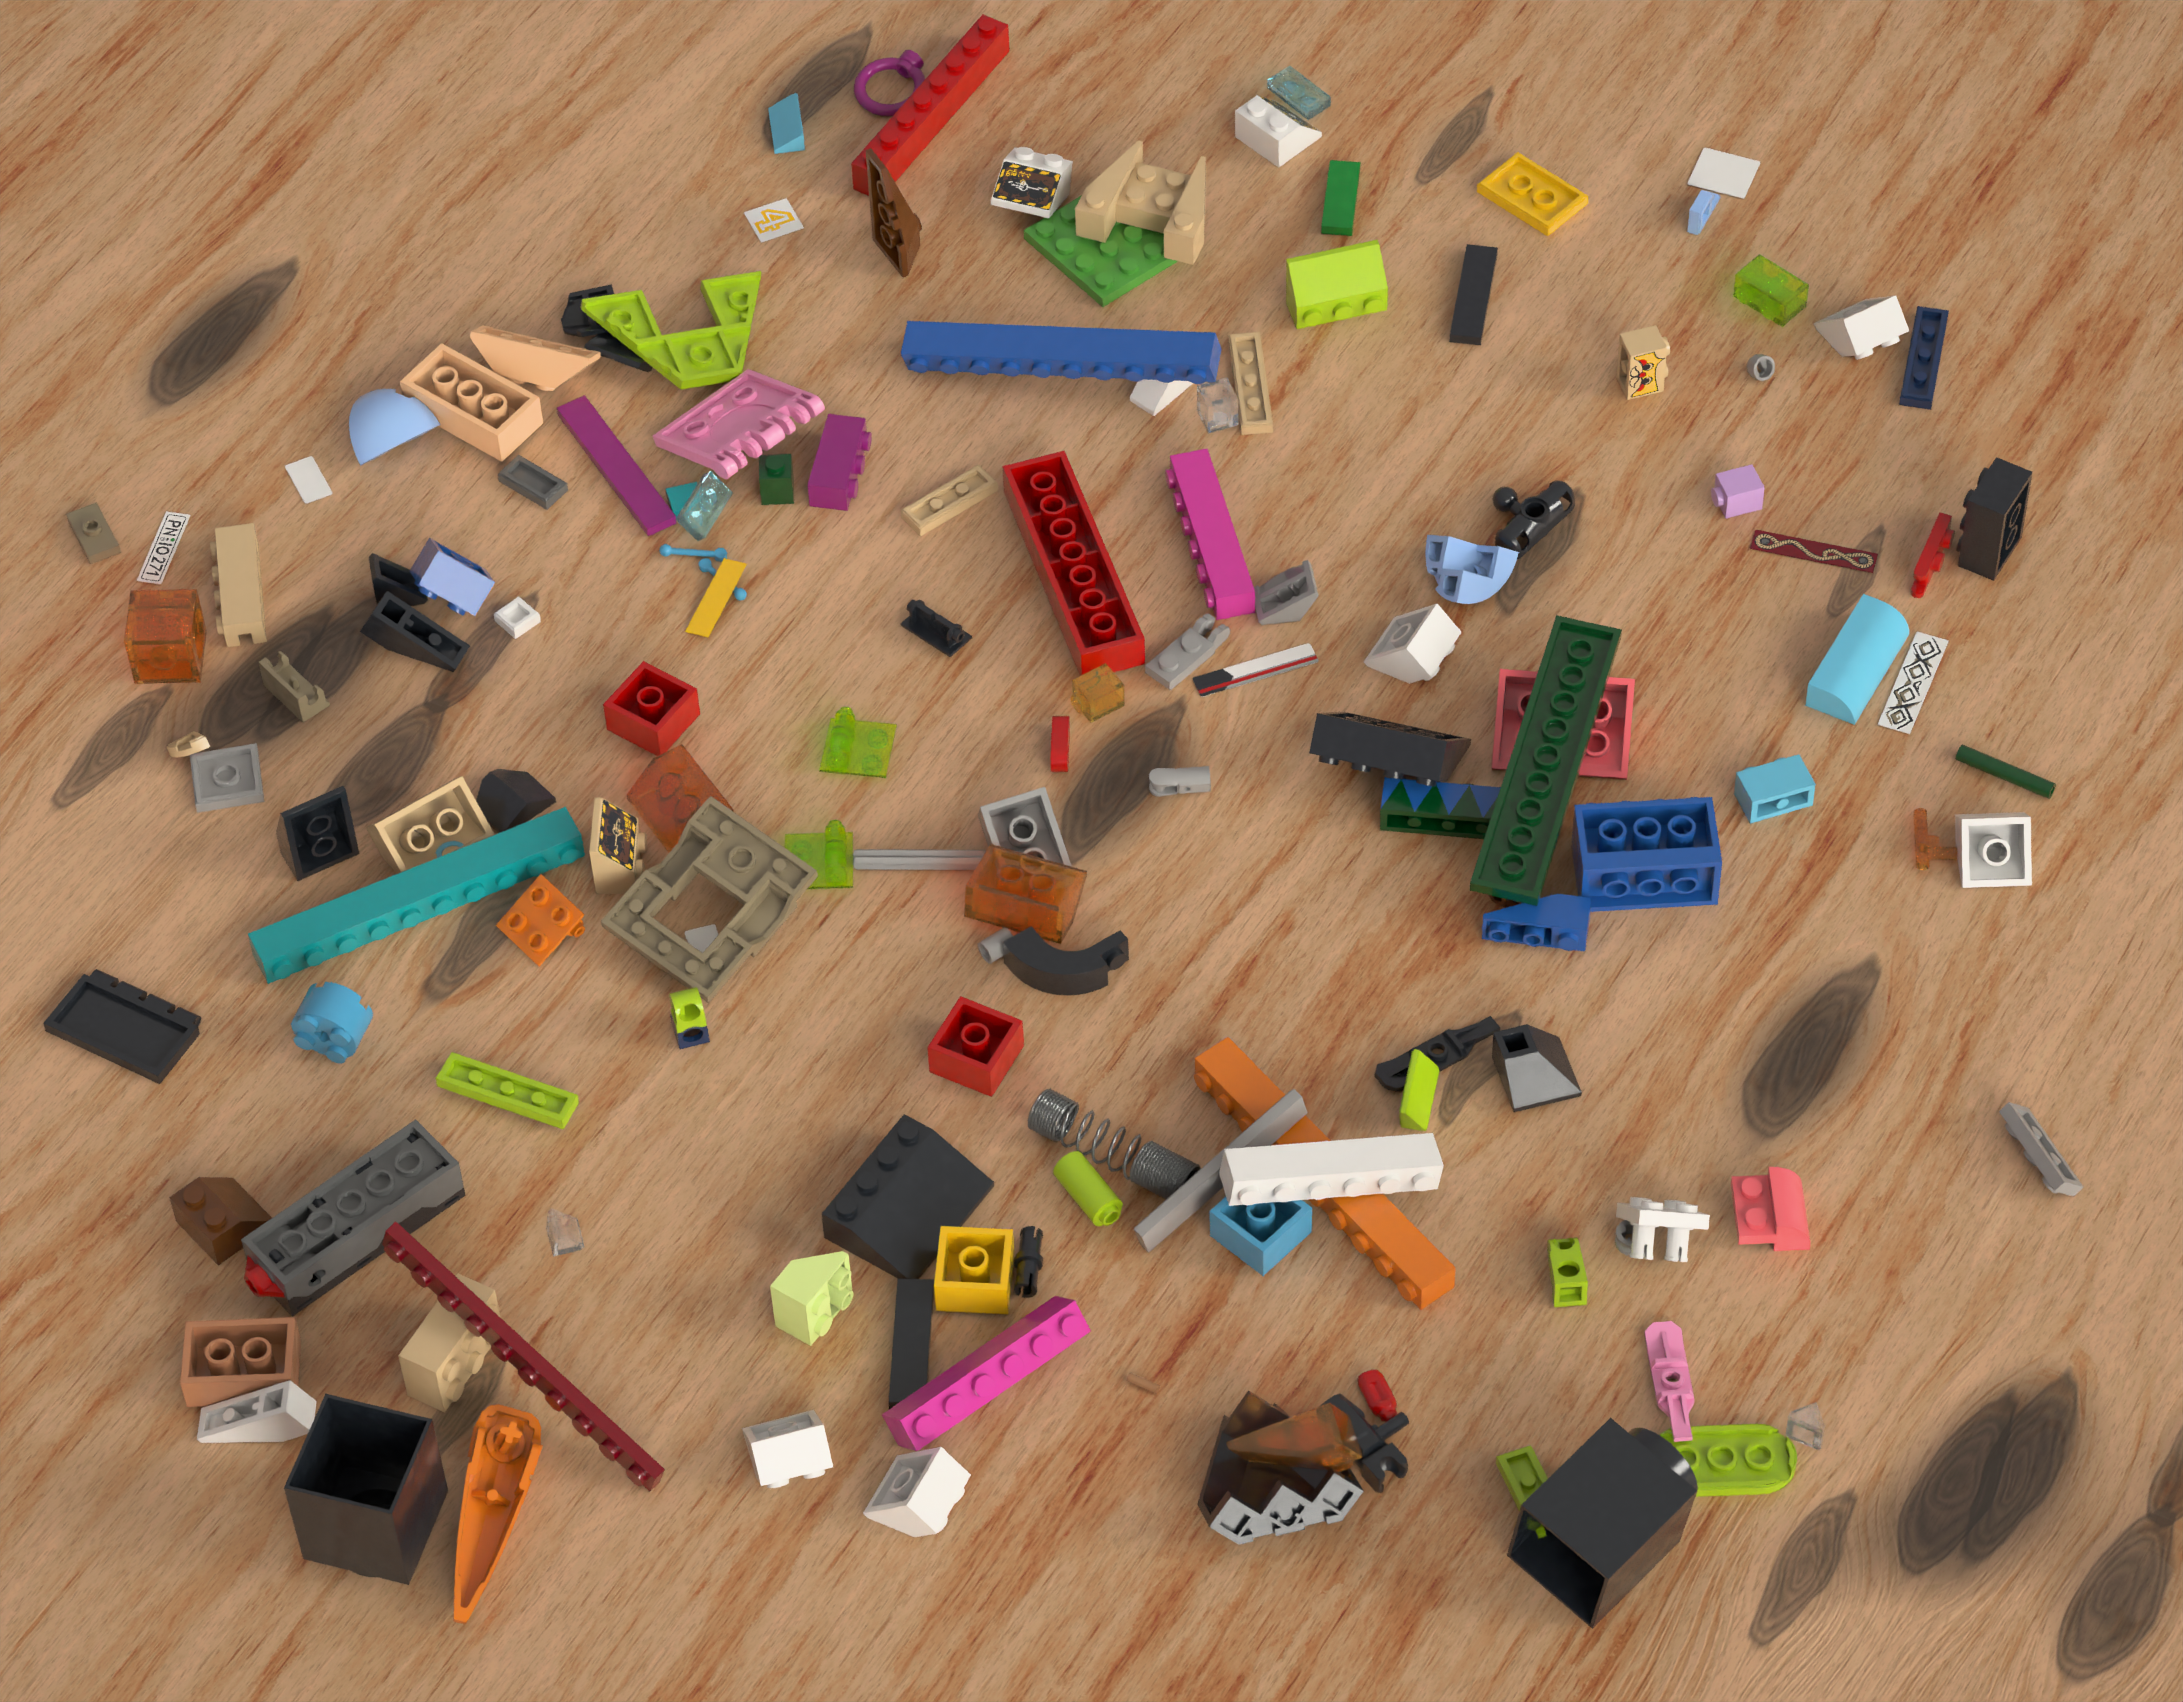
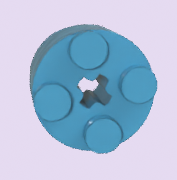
M325 982L323 987H316L317 983L312 984L291 1022V1027L295 1034L294 1043L304 1050L312 1049L326 1055L332 1062L342 1064L356 1052L373 1019V1011L369 1005L365 1009L359 1003L362 997L345 986L332 982Z

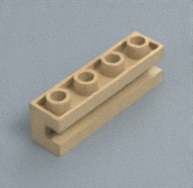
M254 523L215 528L216 541L210 542L213 562L217 561L218 566H212L214 585H219V590L214 591L216 610H221V615H216L218 635L224 634L227 647L240 646V635L251 633L254 644L267 642L259 544Z

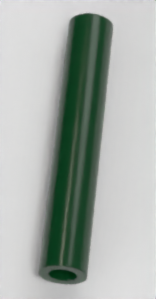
M1963 744L1957 751L1955 758L1957 761L2048 799L2054 793L2056 787L2054 782Z

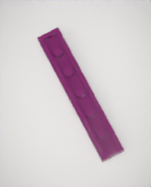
M585 395L557 407L559 418L647 536L677 524L675 514Z

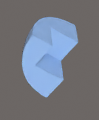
M385 388L373 390L360 396L353 404L349 417L350 439L360 465L370 462L393 448L414 440L440 425L431 410L415 397L408 398L396 393V389Z
M1427 535L1425 550L1426 567L1428 573L1435 576L1438 584L1435 590L1443 598L1461 604H1474L1490 598L1501 589L1514 569L1519 552L1499 546L1476 545L1450 536Z

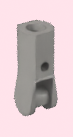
M1209 766L1177 769L1156 768L1149 774V790L1154 796L1211 792Z

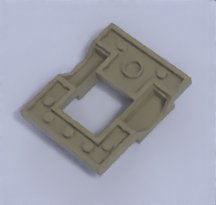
M710 796L687 822L678 844L660 864L648 868L642 873L601 920V924L604 929L688 989L697 987L700 997L709 1003L750 955L755 957L797 908L796 901L818 877L817 870ZM698 873L744 905L703 953L653 918L670 898L675 901Z

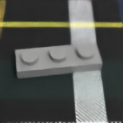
M2008 1102L1999 1111L2007 1122L2005 1128L2011 1136L2019 1140L2025 1148L2023 1153L2027 1160L2039 1168L2043 1174L2042 1181L2045 1186L2053 1193L2057 1194L2059 1192L2075 1196L2083 1188V1185L2030 1109Z

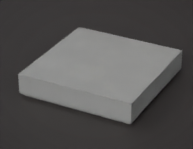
M257 743L190 755L197 813L265 802Z

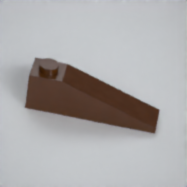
M870 148L866 150L872 238L904 278L909 275L919 250V231L922 230V225L918 216L910 209L886 166Z

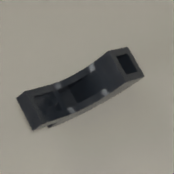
M1031 926L1003 942L1004 964L1018 979L1028 986L1055 995H1080L1108 986V972L1120 968L1129 960L1128 938L1120 930L1084 950L1063 951L1047 944Z

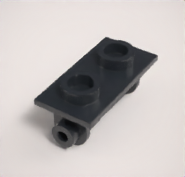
M913 599L908 603L906 609L909 611V617L901 623V626L947 656L952 657L972 639V635L962 630L961 625L954 624L925 606L924 601Z

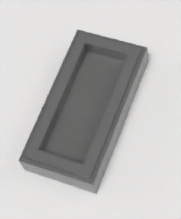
M520 455L515 457L498 473L499 482L546 510L568 491L566 482Z

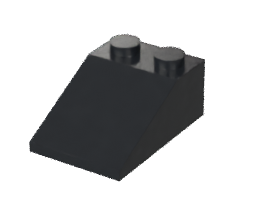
M344 786L280 813L276 830L278 844L282 857L297 881L360 854L347 792Z

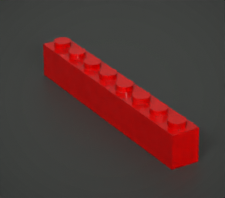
M984 14L981 15L851 163L853 190L869 196L866 150L870 148L886 166L893 180L896 182L1009 53L1008 24Z

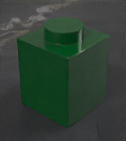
M791 454L759 456V484L762 505L794 504V475Z

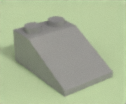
M1045 787L980 807L978 818L1011 904L1077 884Z

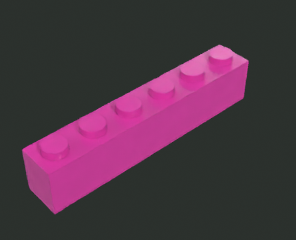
M1208 448L1170 455V469L1165 470L1166 482L1169 489L1174 488L1173 502L1176 512H1182L1183 515L1180 518L1183 535H1189L1190 537L1188 547L1191 559H1197L1198 561L1196 573L1199 584L1205 583L1206 586L1204 598L1207 608L1213 607L1216 620L1255 613V590Z
M1054 1296L883 1413L882 1416L898 1446L918 1451L1081 1339L1091 1330L1075 1300Z

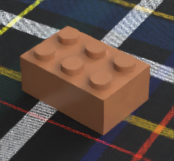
M296 1317L185 1321L180 1385L187 1407H206L289 1380L298 1386L302 1341Z

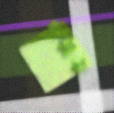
M841 707L835 713V718L830 719L819 772L886 778L897 724L855 720V715L851 708Z
M829 821L825 827V833L785 834V848L817 870L818 877L807 889L853 888V832H846L841 821Z

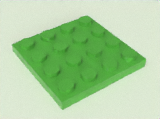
M1081 196L1056 210L1050 218H1043L1024 230V239L1102 307L1178 262L1164 258V233L1116 222L1105 243L1076 236L1075 208Z

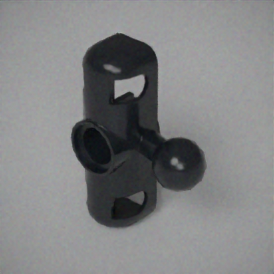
M1555 480L1549 484L1547 490L1541 491L1537 496L1528 497L1522 503L1518 502V496L1514 489L1510 487L1498 488L1493 494V505L1497 510L1501 512L1510 511L1515 516L1507 522L1504 529L1498 530L1495 537V546L1519 552L1517 560L1520 559L1574 509L1575 496L1572 488L1561 480ZM1561 497L1570 502L1566 510H1564L1559 500ZM1520 535L1523 538L1526 536L1528 539L1526 546L1522 550L1516 539Z

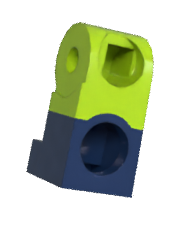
M694 987L670 993L669 998L672 1007L670 1018L679 1049L710 1042L698 988ZM692 1029H700V1030H701V1031H700L697 1035H695V1036H691V1037H685V1036H683V1035H684L687 1031H689V1030H692Z

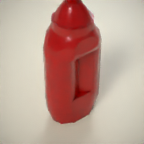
M1369 1370L1359 1375L1357 1378L1358 1387L1371 1412L1383 1422L1397 1415V1401L1383 1374L1378 1370Z

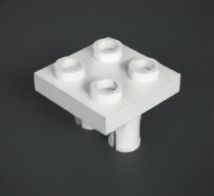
M1630 1197V1203H1617L1616 1217L1630 1221V1225H1633L1629 1257L1636 1259L1645 1258L1653 1260L1655 1227L1664 1226L1668 1228L1664 1260L1688 1262L1689 1231L1693 1229L1708 1230L1710 1215L1698 1212V1205L1686 1204L1684 1201L1664 1200L1663 1206V1203L1652 1201V1199Z

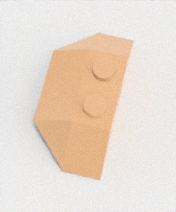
M484 325L471 331L470 334L471 340L495 373L507 377L509 381L515 384L529 382L536 384V388L545 391H553L555 388L566 383L600 359L601 352L587 350Z

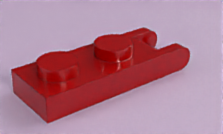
M1939 512L1914 569L1913 577L1915 581L1911 588V595L1914 598L1924 596L1934 571L1940 572L1945 558V553L1942 552L1944 548L1950 549L1955 535V530L1950 529L1951 515Z

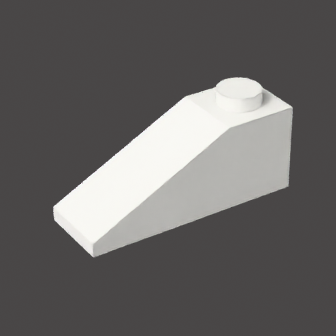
M289 1380L201 1408L197 1440L201 1443L284 1442L308 1434L314 1421L317 1401Z

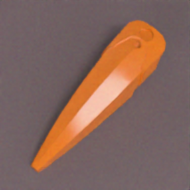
M500 1404L490 1405L480 1414L473 1428L467 1456L470 1459L467 1466L459 1521L454 1580L453 1621L461 1624L467 1623L503 1553L532 1481L530 1475L534 1474L543 1447L541 1445V1426L539 1420L531 1413Z

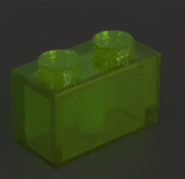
M1759 254L1735 274L1733 296L1741 303L1761 313L1765 318L1783 327L1807 307L1809 284Z

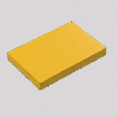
M1519 152L1515 153L1477 184V193L1546 236L1552 234L1588 204L1589 196Z

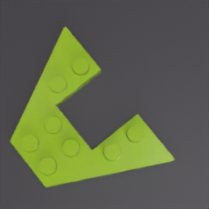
M761 271L701 280L700 290L716 323L715 327L662 335L642 290L582 299L581 310L680 390L730 382L742 374L762 273Z

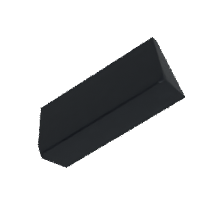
M609 332L596 335L584 346L587 350L601 352L600 356L648 373L652 371L653 367Z

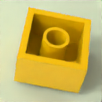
M940 1227L934 1281L936 1311L1009 1314L1015 1255L1013 1229Z

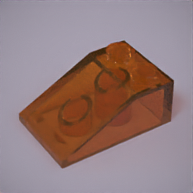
M1331 1403L1226 1442L1230 1451L1249 1462L1329 1470L1332 1467L1338 1472L1351 1468L1354 1465V1460L1363 1457L1350 1416Z

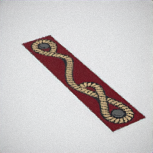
M1755 530L1750 549L1870 573L1874 571L1878 556L1877 553L1761 530Z

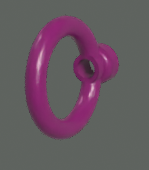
M905 50L899 58H882L866 65L858 73L854 82V94L858 103L865 110L873 114L893 116L907 99L895 104L878 103L868 96L866 84L878 72L897 70L902 77H911L913 79L914 92L925 80V76L921 71L924 66L922 58L912 50Z

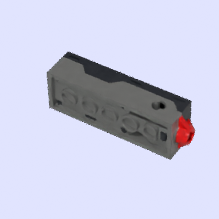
M415 1119L241 1239L247 1260L244 1280L247 1286L257 1297H274L293 1317L383 1254L385 1251L382 1243L385 1231L395 1221L411 1234L466 1196L459 1162Z

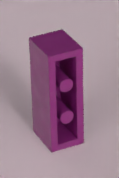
M828 414L808 481L810 507L848 511L851 498L856 499L858 493L857 476L858 474L862 475L864 472V451L870 450L872 433L867 432L866 418Z

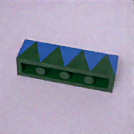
M1384 777L1380 809V830L1484 839L1501 787L1438 781L1436 786H1428L1416 783V780Z

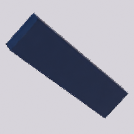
M1917 306L1899 405L1931 410L1949 310Z

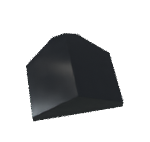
M612 284L569 294L568 303L561 318L564 334L586 337L608 332L581 310L582 299L614 294Z
M496 769L489 772L482 779L476 802L489 825L497 833H501L528 822L556 803V798L528 772Z

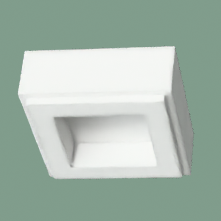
M517 597L494 613L495 622L515 639L541 622L540 614L520 597Z

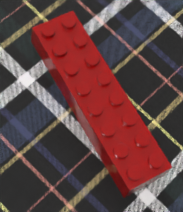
M1065 450L1002 466L1004 494L1082 681L1094 678L1096 674L1102 676L1144 665V635Z

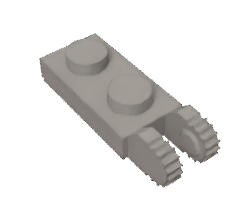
M1209 613L1203 615L1202 618L1200 617L1196 621L1192 629L1189 628L1145 665V673L1169 690H1172L1215 653V650L1229 637L1230 628L1225 624H1221L1206 639L1203 636L1212 629L1215 617Z

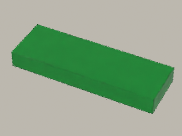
M1330 160L1321 234L1352 236L1361 162Z

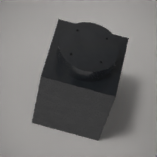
M325 1394L284 1487L303 1559L350 1570L366 1577H378L407 1585L410 1584L448 1493L432 1419Z
M1610 1418L1521 1505L1507 1556L1593 1629L1680 1542L1697 1494L1698 1485L1694 1472L1682 1454L1657 1433L1645 1428H1633L1627 1432ZM1542 1524L1547 1536L1539 1538L1536 1529Z

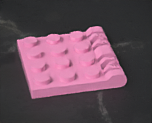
M747 369L654 434L653 439L657 447L711 468L719 477L728 479L737 473L738 469L748 465L746 456L741 452L742 450L748 456L758 458L763 454L762 450L768 451L785 439V434L790 435L795 431L796 428L792 419L789 418L790 416L797 423L806 424L811 420V417L814 418L823 412L825 407L817 395Z

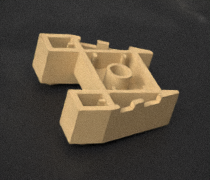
M1137 141L1085 188L1075 208L1076 236L1105 243L1116 222L1164 233V258L1194 265L1204 245L1206 157L1201 156L1192 175L1143 164V142Z

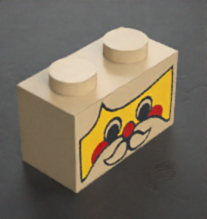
M1656 325L1619 335L1616 378L1627 400L1664 392V380L1668 377L1666 356L1670 355V346L1667 338L1661 336Z

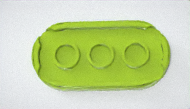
M1770 1425L1690 1426L1692 1441L1674 1442L1671 1428L1660 1434L1661 1437L1671 1443L1682 1454L1693 1470L1698 1485L1696 1497L1770 1494L1784 1488L1791 1481L1796 1470L1797 1452L1793 1442L1787 1436L1785 1438L1782 1434L1778 1433L1779 1430Z

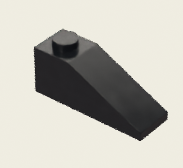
M386 591L360 630L362 634L389 651L451 672L456 670L470 647L469 644L388 591Z

